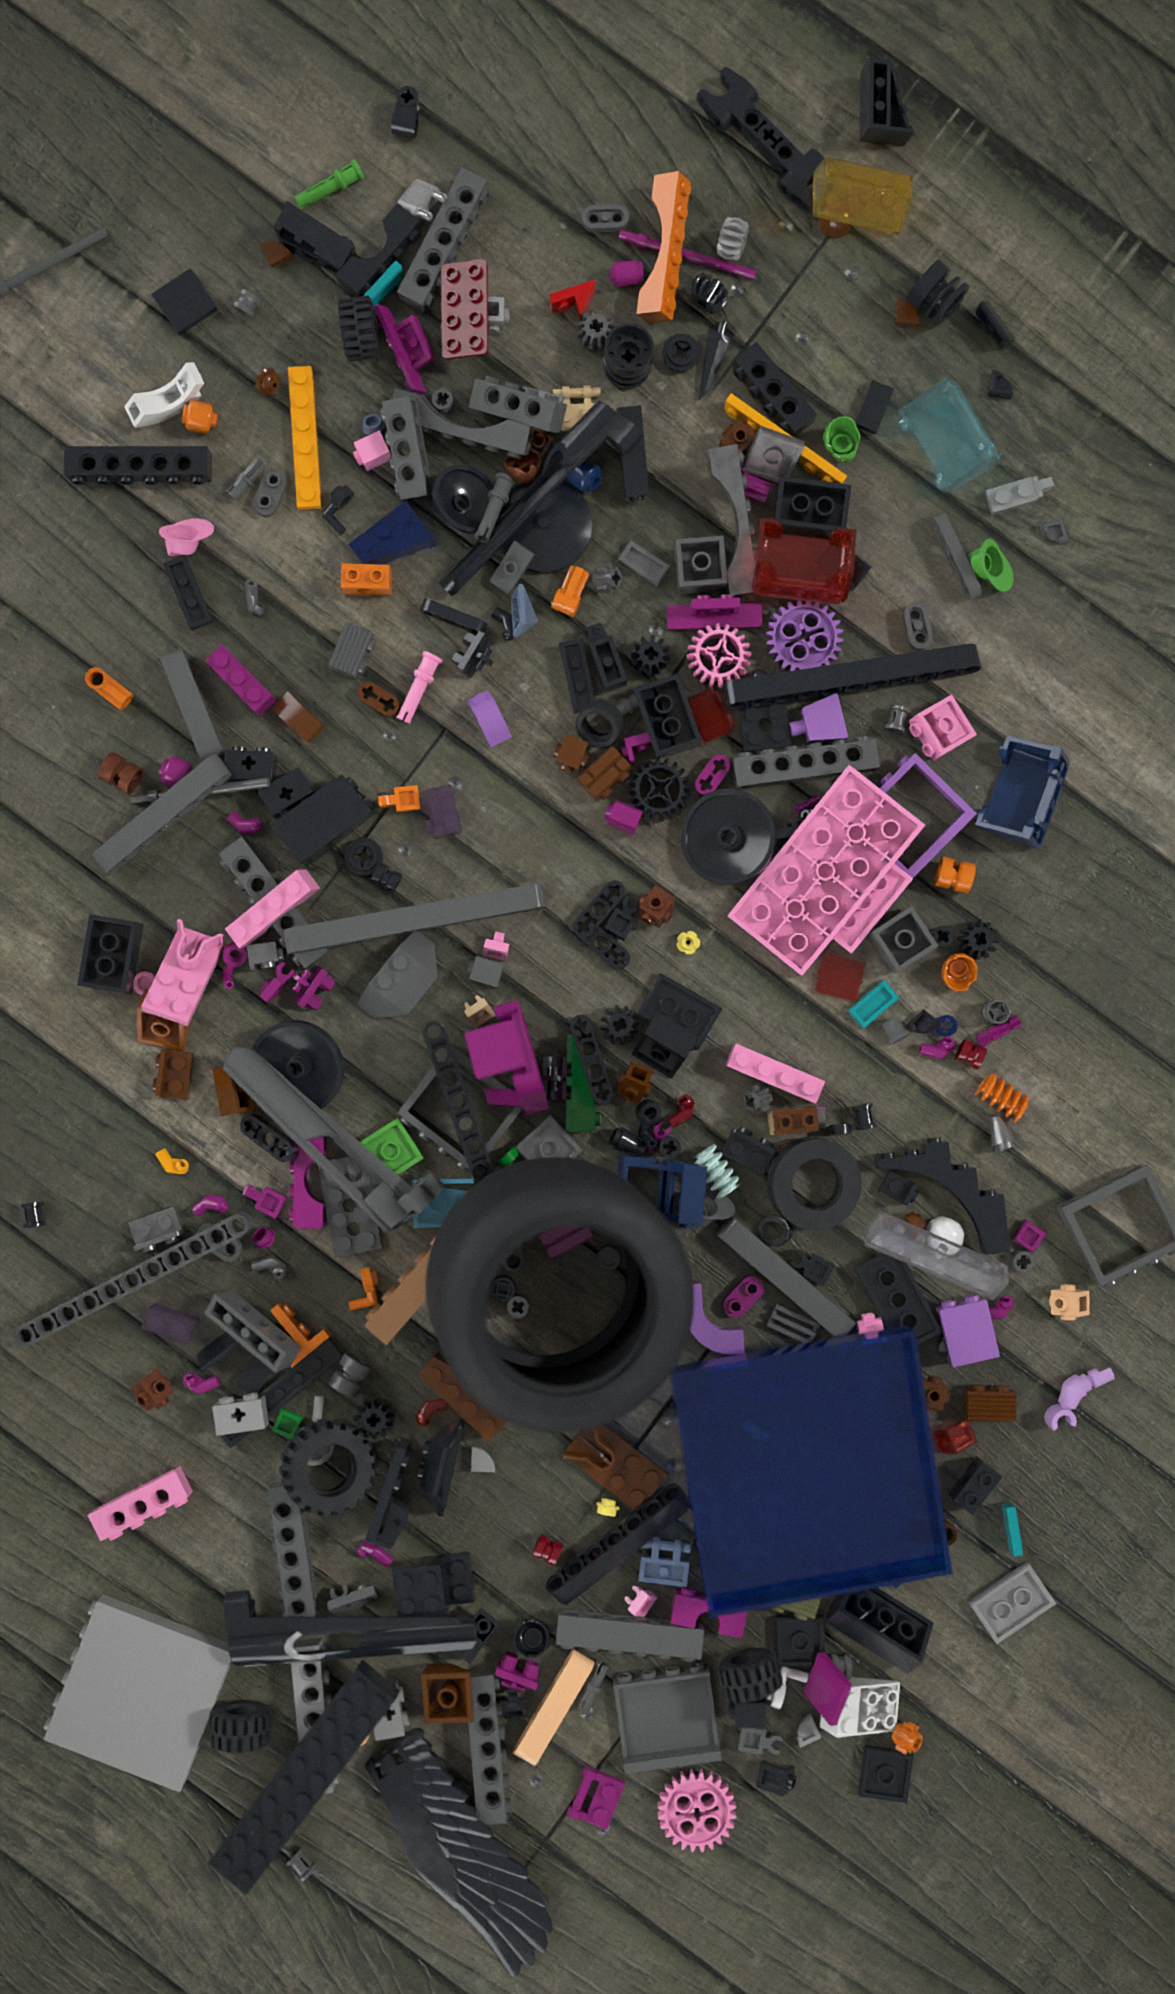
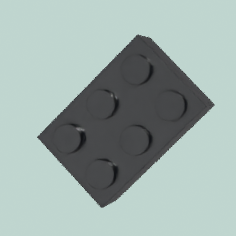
M780 476L777 484L772 531L828 539L836 537L838 540H842L846 533L852 485Z
M89 914L77 986L132 995L133 980L137 968L144 924Z

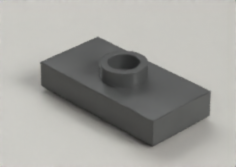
M514 541L489 582L510 595L534 558L535 553L519 542Z

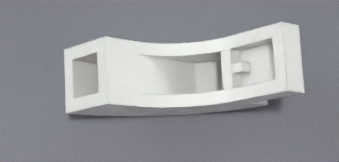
M186 363L176 377L167 385L150 392L134 393L124 407L134 428L154 425L182 413L184 404L188 405L190 400H198L201 397L199 390L204 382L195 363Z

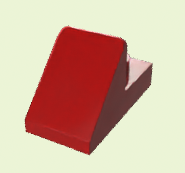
M591 280L549 294V304L552 313L556 311L565 312L572 306H575L579 320L582 321L581 316L583 313L586 314L595 295V281Z

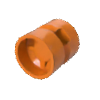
M942 856L936 869L934 886L945 889L952 886L954 891L968 894L974 881L976 864L965 861L957 863L954 858Z

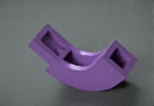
M693 1281L694 1313L691 1333L702 1345L715 1352L729 1355L745 1354L742 1327H720L711 1323L703 1312L701 1282Z

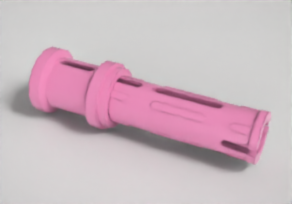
M426 651L422 653L423 659L419 668L413 672L415 679L396 718L403 720L405 713L408 712L404 720L408 724L411 723L427 684H431L434 681L433 674L438 664H441L443 661L441 658Z

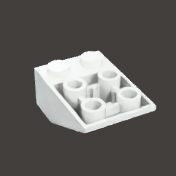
M851 1677L849 1681L852 1683V1688L837 1725L830 1726L822 1715L820 1720V1727L837 1738L892 1732L897 1726L900 1682Z

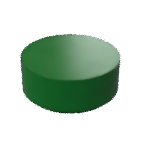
M511 1146L496 1160L497 1165L501 1169L507 1167L518 1156L519 1152L514 1146Z

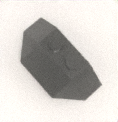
M419 931L413 932L395 950L368 984L357 1005L375 1019L408 1015L438 978L435 944Z

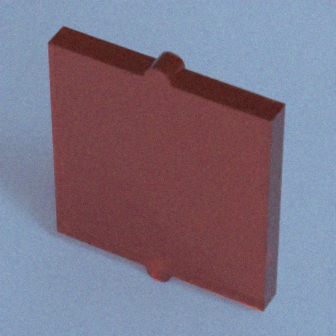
M824 953L821 969L817 971L819 977L815 991L856 1001L859 987L863 984L861 979L865 963Z

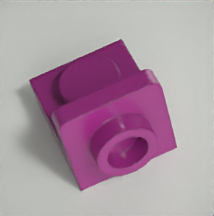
M648 732L624 738V745L620 746L622 756L626 760L628 759L630 765L635 763L632 750L636 749L637 752H643L650 749L652 743Z

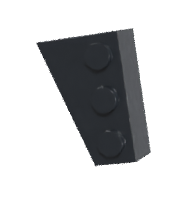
M286 201L274 224L280 244L284 245L290 252L335 275L351 257H356L355 246L351 239L344 235H339Z

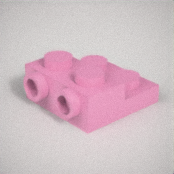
M952 695L918 713L909 720L911 734L919 737L923 744V753L925 756L931 757L933 761L977 735Z

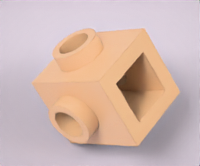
M1063 1284L1060 1285V1289L1051 1290L1049 1299L1051 1314L1061 1315L1062 1320H1076V1317L1089 1315V1291L1075 1289V1285Z

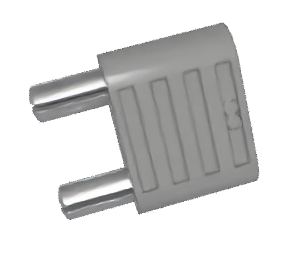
M416 179L397 203L416 219L420 220L423 218L431 221L433 218V214L429 212L431 207L437 200L445 203L448 197L440 192L438 187Z

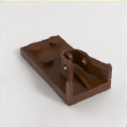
M606 1424L578 1431L562 1455L563 1459H570L634 1510L649 1500L668 1476L664 1469Z

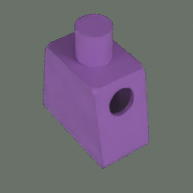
M838 693L801 708L799 712L801 720L789 723L791 736L804 734L807 744L831 743V741L841 739L846 741L848 738Z

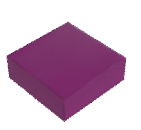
M1024 1220L1012 1237V1240L1029 1252L1034 1253L1046 1233L1029 1221Z

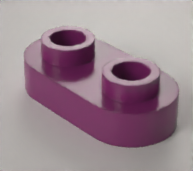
M753 1275L744 1277L724 1298L723 1309L725 1313L732 1318L743 1316L762 1296L764 1291L762 1281ZM750 1284L756 1285V1290L752 1293L747 1290ZM738 1302L740 1307L737 1310L731 1309V1304Z

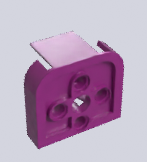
M518 999L494 1006L496 1017L500 1021L499 1024L465 1033L476 1079L513 1070L514 1077L512 1078L516 1090L484 1089L487 1104L523 1106L526 1115L549 1109L527 1024Z

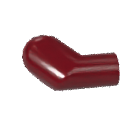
M684 1094L679 1098L678 1112L668 1117L673 1128L689 1120L693 1115L695 1103L694 1099L688 1094Z

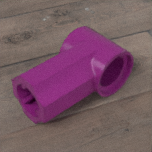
M741 468V475L745 474L747 480V489H744L745 497L764 505L772 484L747 474Z

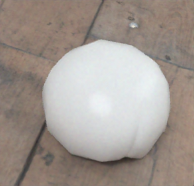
M944 1216L932 1219L925 1227L924 1234L927 1245L941 1254L956 1252L963 1244L965 1235L963 1228H961L958 1222Z

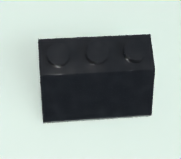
M679 673L633 688L656 757L678 754L701 746L702 739Z

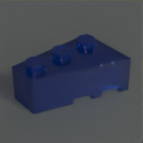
M406 501L348 544L352 553L361 564L384 565L393 562L394 559L406 555L410 556L416 554L415 552L437 546L435 538Z

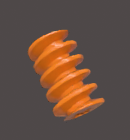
M989 1074L977 1088L975 1096L980 1092L983 1093L981 1097L982 1102L989 1097L990 1107L997 1103V1112L1005 1108L1006 1113L1004 1117L1007 1118L1014 1114L1012 1122L1016 1123L1028 1108L1029 1096L1026 1094L1020 1096L1021 1091L1019 1089L1013 1090L1012 1084L1008 1083L1004 1086L1005 1080L1003 1078L996 1080L997 1074Z

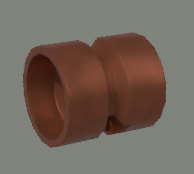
M111 752L101 764L98 778L109 785L115 784L116 789L130 795L139 785L144 769L132 762L126 763L125 758L115 752Z

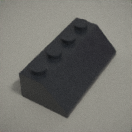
M853 1572L854 1580L852 1587L846 1592L835 1596L825 1623L903 1672L910 1673L923 1662L934 1623Z

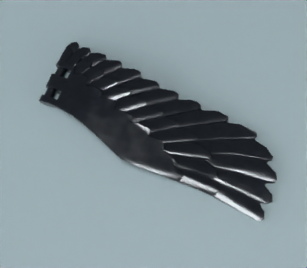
M421 1728L411 1729L405 1733V1736L397 1738L393 1746L388 1745L380 1751L375 1759L371 1758L365 1762L366 1770L388 1808L413 1868L484 1936L511 1976H517L521 1969V1961L526 1966L533 1965L535 1961L534 1948L541 1953L546 1951L548 1940L545 1932L551 1933L553 1930L552 1918L545 1908L548 1899L540 1888L528 1879L529 1871L524 1865L509 1857L508 1847L502 1841L492 1837L493 1832L491 1828L478 1820L479 1812L465 1802L468 1796L462 1789L452 1784L453 1776L441 1768L442 1762L431 1752L432 1744L423 1738L425 1732ZM398 1753L402 1757V1761H399ZM381 1766H382L383 1770H384L385 1773H386V1774H384V1775H382V1773H381V1769H380Z

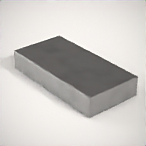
M631 540L617 560L618 563L655 587H658L670 568L668 564Z

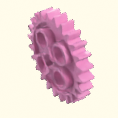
M692 1768L689 1771V1776H686L681 1771V1779L678 1780L672 1776L673 1785L665 1783L667 1793L660 1792V1799L662 1801L657 1803L658 1809L661 1810L658 1812V1819L662 1820L660 1827L661 1829H666V1838L673 1835V1845L681 1841L682 1850L686 1848L687 1844L690 1845L691 1852H694L696 1846H699L701 1852H704V1845L707 1844L712 1850L714 1849L713 1842L716 1841L721 1845V1835L729 1837L727 1828H734V1823L731 1820L736 1819V1812L733 1811L736 1808V1803L731 1801L734 1798L733 1792H727L729 1789L727 1783L721 1785V1776L713 1780L712 1771H709L707 1776L703 1775L702 1768H700L698 1775L694 1774ZM704 1793L713 1794L711 1799L704 1800L701 1798ZM681 1796H686L689 1798V1800L686 1803H680L677 1801V1799ZM694 1808H699V1812L695 1813ZM709 1817L716 1819L713 1824L705 1823V1820ZM683 1821H690L692 1825L690 1827H682L681 1823Z

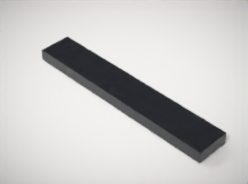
M330 1337L258 1395H265L268 1418L342 1359L344 1354ZM239 1410L236 1414H240L242 1418L245 1412ZM252 1431L220 1436L231 1449Z

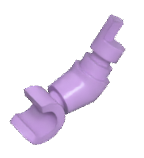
M1109 1367L1101 1372L1094 1368L1087 1371V1375L1081 1374L1078 1376L1075 1374L1066 1379L1062 1384L1058 1399L1060 1404L1050 1406L1045 1412L1044 1419L1049 1428L1055 1431L1058 1428V1419L1064 1415L1065 1421L1076 1427V1416L1071 1410L1076 1409L1082 1397L1092 1390V1386L1097 1388L1115 1379L1111 1368Z

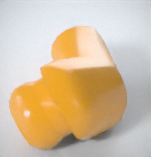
M166 1148L155 1154L167 1173L181 1175L189 1169L187 1160L171 1158Z

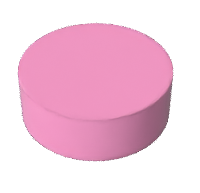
M146 971L138 973L133 980L134 990L138 994L143 995L145 988L150 989L156 976Z

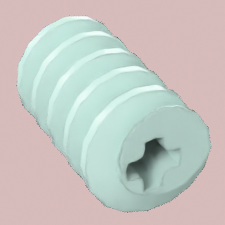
M712 1144L694 1158H697L696 1164L708 1166L706 1183L714 1182L710 1190L719 1189V1193L716 1196L719 1199L732 1192L740 1184L735 1185L739 1177L737 1175L730 1177L734 1170L732 1168L724 1169L728 1162L727 1160L719 1161L722 1153H713L717 1146Z

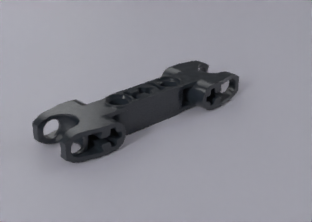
M724 67L720 71L719 78L728 92L723 96H714L707 90L701 89L696 97L699 105L709 121L719 131L725 132L732 125L782 175L776 182L780 192L791 203L808 213H812L815 210L816 202L810 194L808 187L812 184H820L826 189L834 191L840 182L827 160L816 149L811 148L803 155L753 105L759 99L756 89L744 77ZM747 122H754L756 125L750 126ZM780 155H787L789 158L782 159Z

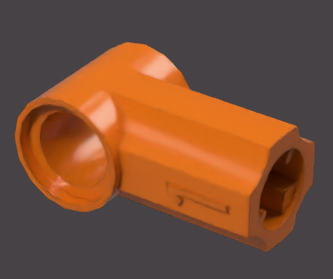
M571 565L561 589L559 588L555 594L551 608L574 617L581 601L580 596L590 573L578 566Z
M91 668L85 675L86 684L120 711L131 702L134 694L102 669ZM98 675H103L102 684L95 686L93 684L94 678Z

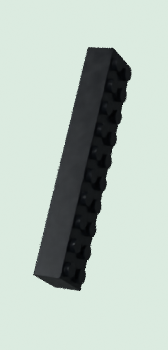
M362 1659L221 1843L208 1864L242 1893L247 1895L395 1702L401 1690Z

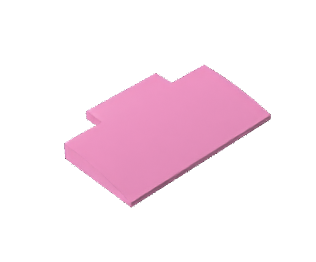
M848 765L728 914V917L801 976L804 975L832 939L852 954L912 881L913 878L894 863L925 827V824L852 766Z

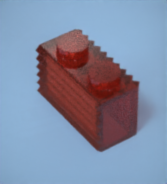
M709 688L688 698L697 728L706 746L732 734V727L735 726L734 721L729 713H724L722 708L724 701L719 692L715 693L713 688Z

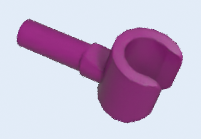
M664 1121L660 1122L653 1130L654 1139L657 1144L672 1130L671 1126L665 1132L661 1129ZM655 1147L648 1148L647 1153L652 1154Z

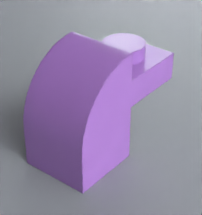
M489 690L467 700L490 748L512 738Z

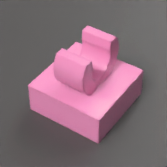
M496 931L493 940H485L483 957L507 961L509 944L504 943L505 933Z
M633 1586L632 1589L637 1593V1597L635 1600L629 1596L625 1597V1601L630 1604L628 1610L634 1616L644 1617L658 1597L652 1591Z

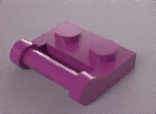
M585 1766L582 1772L583 1778L573 1804L569 1805L566 1813L574 1819H581L607 1830L623 1791L625 1780L593 1767ZM596 1780L598 1784L587 1810L581 1807L591 1782Z

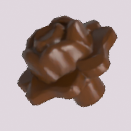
M272 367L268 370L262 368L260 374L255 377L257 382L255 389L259 390L263 397L267 395L273 396L274 392L280 387L278 382L280 375L276 374Z

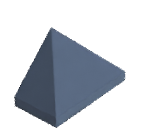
M518 584L511 596L513 637L517 638L538 623L524 585Z

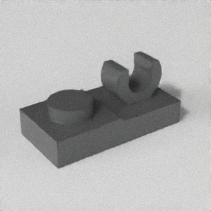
M344 1584L342 1585L343 1594L341 1596H337L335 1589H330V1596L333 1600L328 1601L327 1604L329 1611L336 1616L380 1601L381 1597L379 1590L374 1585H361L356 1588V1591L350 1592L349 1587Z

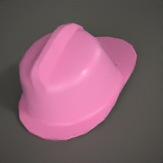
M187 519L159 529V534L165 538L167 553L171 557L193 554L197 549L199 541L214 532L213 524L204 519Z

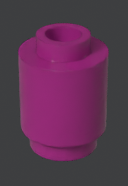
M636 260L613 262V267L609 268L610 283H614L615 287L638 285V282H643L642 262H636Z

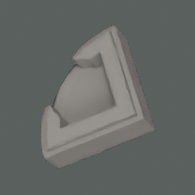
M472 1446L471 1472H495V1463L492 1457L481 1447Z
M811 1713L807 1714L798 1725L797 1742L799 1748L822 1738Z

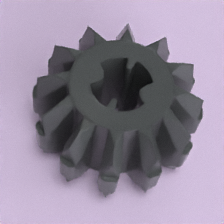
M591 309L590 316L583 313L581 316L582 321L577 322V328L579 329L577 331V338L582 339V347L589 344L590 351H593L594 347H598V350L601 352L609 332L616 327V323L611 322L612 316L610 314L603 316L604 311L602 309L598 314H595V311Z

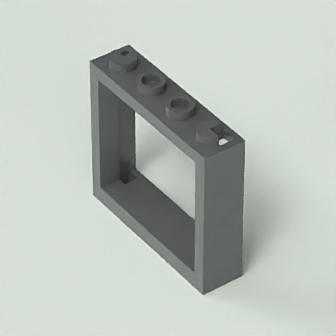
M451 1044L456 1061L475 1075L472 1059ZM447 1050L443 1053V1055L440 1057L438 1061L446 1060V1058L448 1057ZM433 1067L397 1112L401 1115L399 1120L409 1128L413 1125L419 1129L418 1135L429 1143L433 1140L439 1145L438 1151L446 1157L452 1155L458 1160L456 1164L465 1172H468L469 1168L464 1154L409 1112L414 1103L436 1077ZM494 1076L480 1079L492 1089H509ZM515 1106L485 1146L488 1153L522 1111L523 1106Z
M1140 1164L1056 1206L1096 1285L1111 1286L1117 1282V1278L1123 1275L1125 1277L1137 1273L1139 1271L1138 1268L1145 1264L1147 1266L1156 1264L1160 1261L1159 1257L1165 1254H1175V1218L1148 1165ZM1143 1179L1173 1239L1102 1274L1073 1213Z

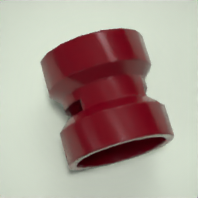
M965 1038L958 1047L955 1060L961 1063L967 1062L971 1068L978 1070L986 1057L987 1048L974 1046L972 1041Z
M541 1533L532 1552V1557L545 1559L547 1564L554 1567L563 1548V1543L559 1541L552 1542L548 1536Z

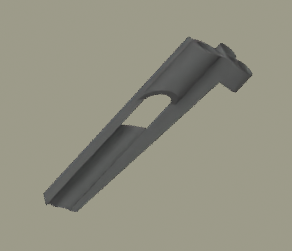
M243 1047L234 1048L224 1060L223 1070L385 1232L394 1231L411 1220L416 1214L419 1215L446 1187L430 1170L412 1187L408 1185L293 1086L256 1051ZM320 1136H330L361 1167V1179L353 1182L349 1181L310 1140Z

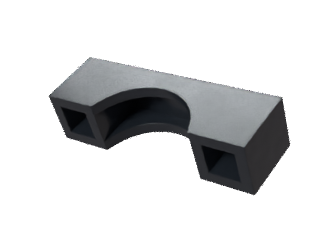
M398 203L382 220L387 240L381 252L368 259L351 257L336 274L339 285L354 297L364 296L395 261L399 262L404 257L409 245L415 244L420 238L421 227L419 220Z

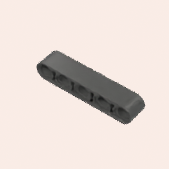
M181 648L161 656L163 668L201 761L203 762L214 754H217L219 758L224 757V746L186 652Z

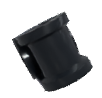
M404 86L397 93L395 111L391 122V134L415 139L418 132L420 102L417 91L411 86Z

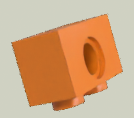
M342 563L341 589L346 595L392 596V570L390 565Z

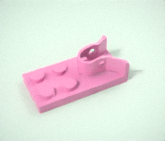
M178 919L176 935L141 1008L142 1011L188 1026L225 946L224 934L221 933L211 937L184 927L183 921Z

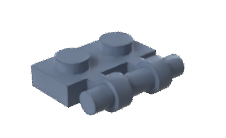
M654 1537L642 1546V1548L651 1549V1556L641 1555L638 1581L687 1587L689 1560L680 1559L681 1553L690 1554L691 1544L682 1543V1540L674 1539V1542ZM659 1550L673 1552L672 1558L658 1557Z

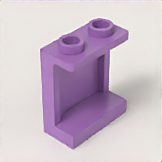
M978 1294L964 1297L965 1301H943L941 1306L936 1307L948 1354H946L947 1361L952 1367L1000 1357L987 1299L979 1297Z

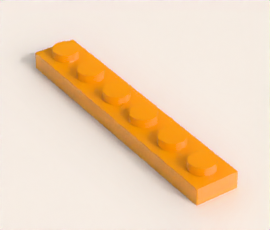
M312 366L288 367L298 510L321 509Z
M732 393L726 399L724 405L726 414L734 420L739 419L744 424L748 423L756 433L760 426L791 436ZM804 446L797 462L803 465V469L811 475L816 474L824 482L844 484L847 478L846 474Z

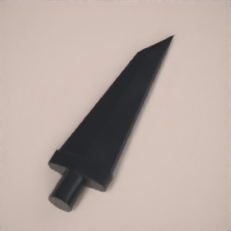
M719 321L717 330H709L707 336L708 342L698 401L710 391L731 341V337L725 335L728 323L724 321Z

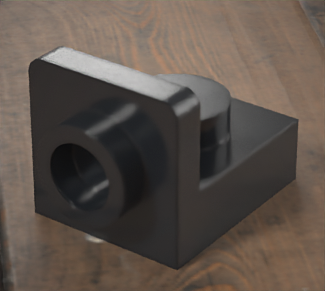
M892 1170L888 1171L878 1190L908 1206L909 1202L913 1203L919 1193L916 1190L918 1184Z
M763 1760L760 1763L756 1787L782 1797L795 1787L797 1776L794 1775L795 1766L790 1765L784 1768Z

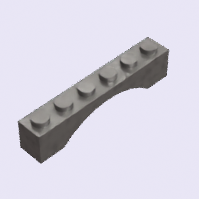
M737 444L708 449L706 456L709 476L719 484L727 495L736 521L735 547L730 563L726 568L727 595L758 591V586H761V576L759 571L756 572L754 562H758L756 547L752 548L751 538H754V528L752 523H748L747 514L751 513L749 499H745L744 489H747V480L745 474L741 475L740 465L744 463L742 450H738Z

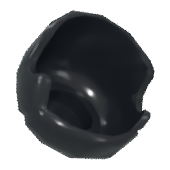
M529 1619L521 1622L514 1630L512 1641L515 1650L522 1657L534 1658L541 1656L547 1650L550 1635L548 1628L541 1621Z

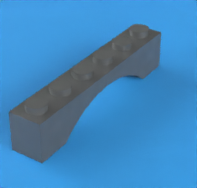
M401 388L394 389L392 399L406 396L416 397L423 432L431 433L433 429L440 431L441 437L453 440L454 436L463 438V443L476 446V443L479 442L485 444L484 449L498 452L499 448L508 451V456L521 459V455H529L535 431L533 426L513 420H506L498 425L486 428L464 427L442 416L423 394ZM401 417L398 419L397 424L405 426V420Z

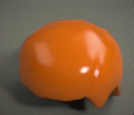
M965 953L952 954L942 964L941 976L945 984L952 990L966 991L970 984L977 979V965L974 959Z

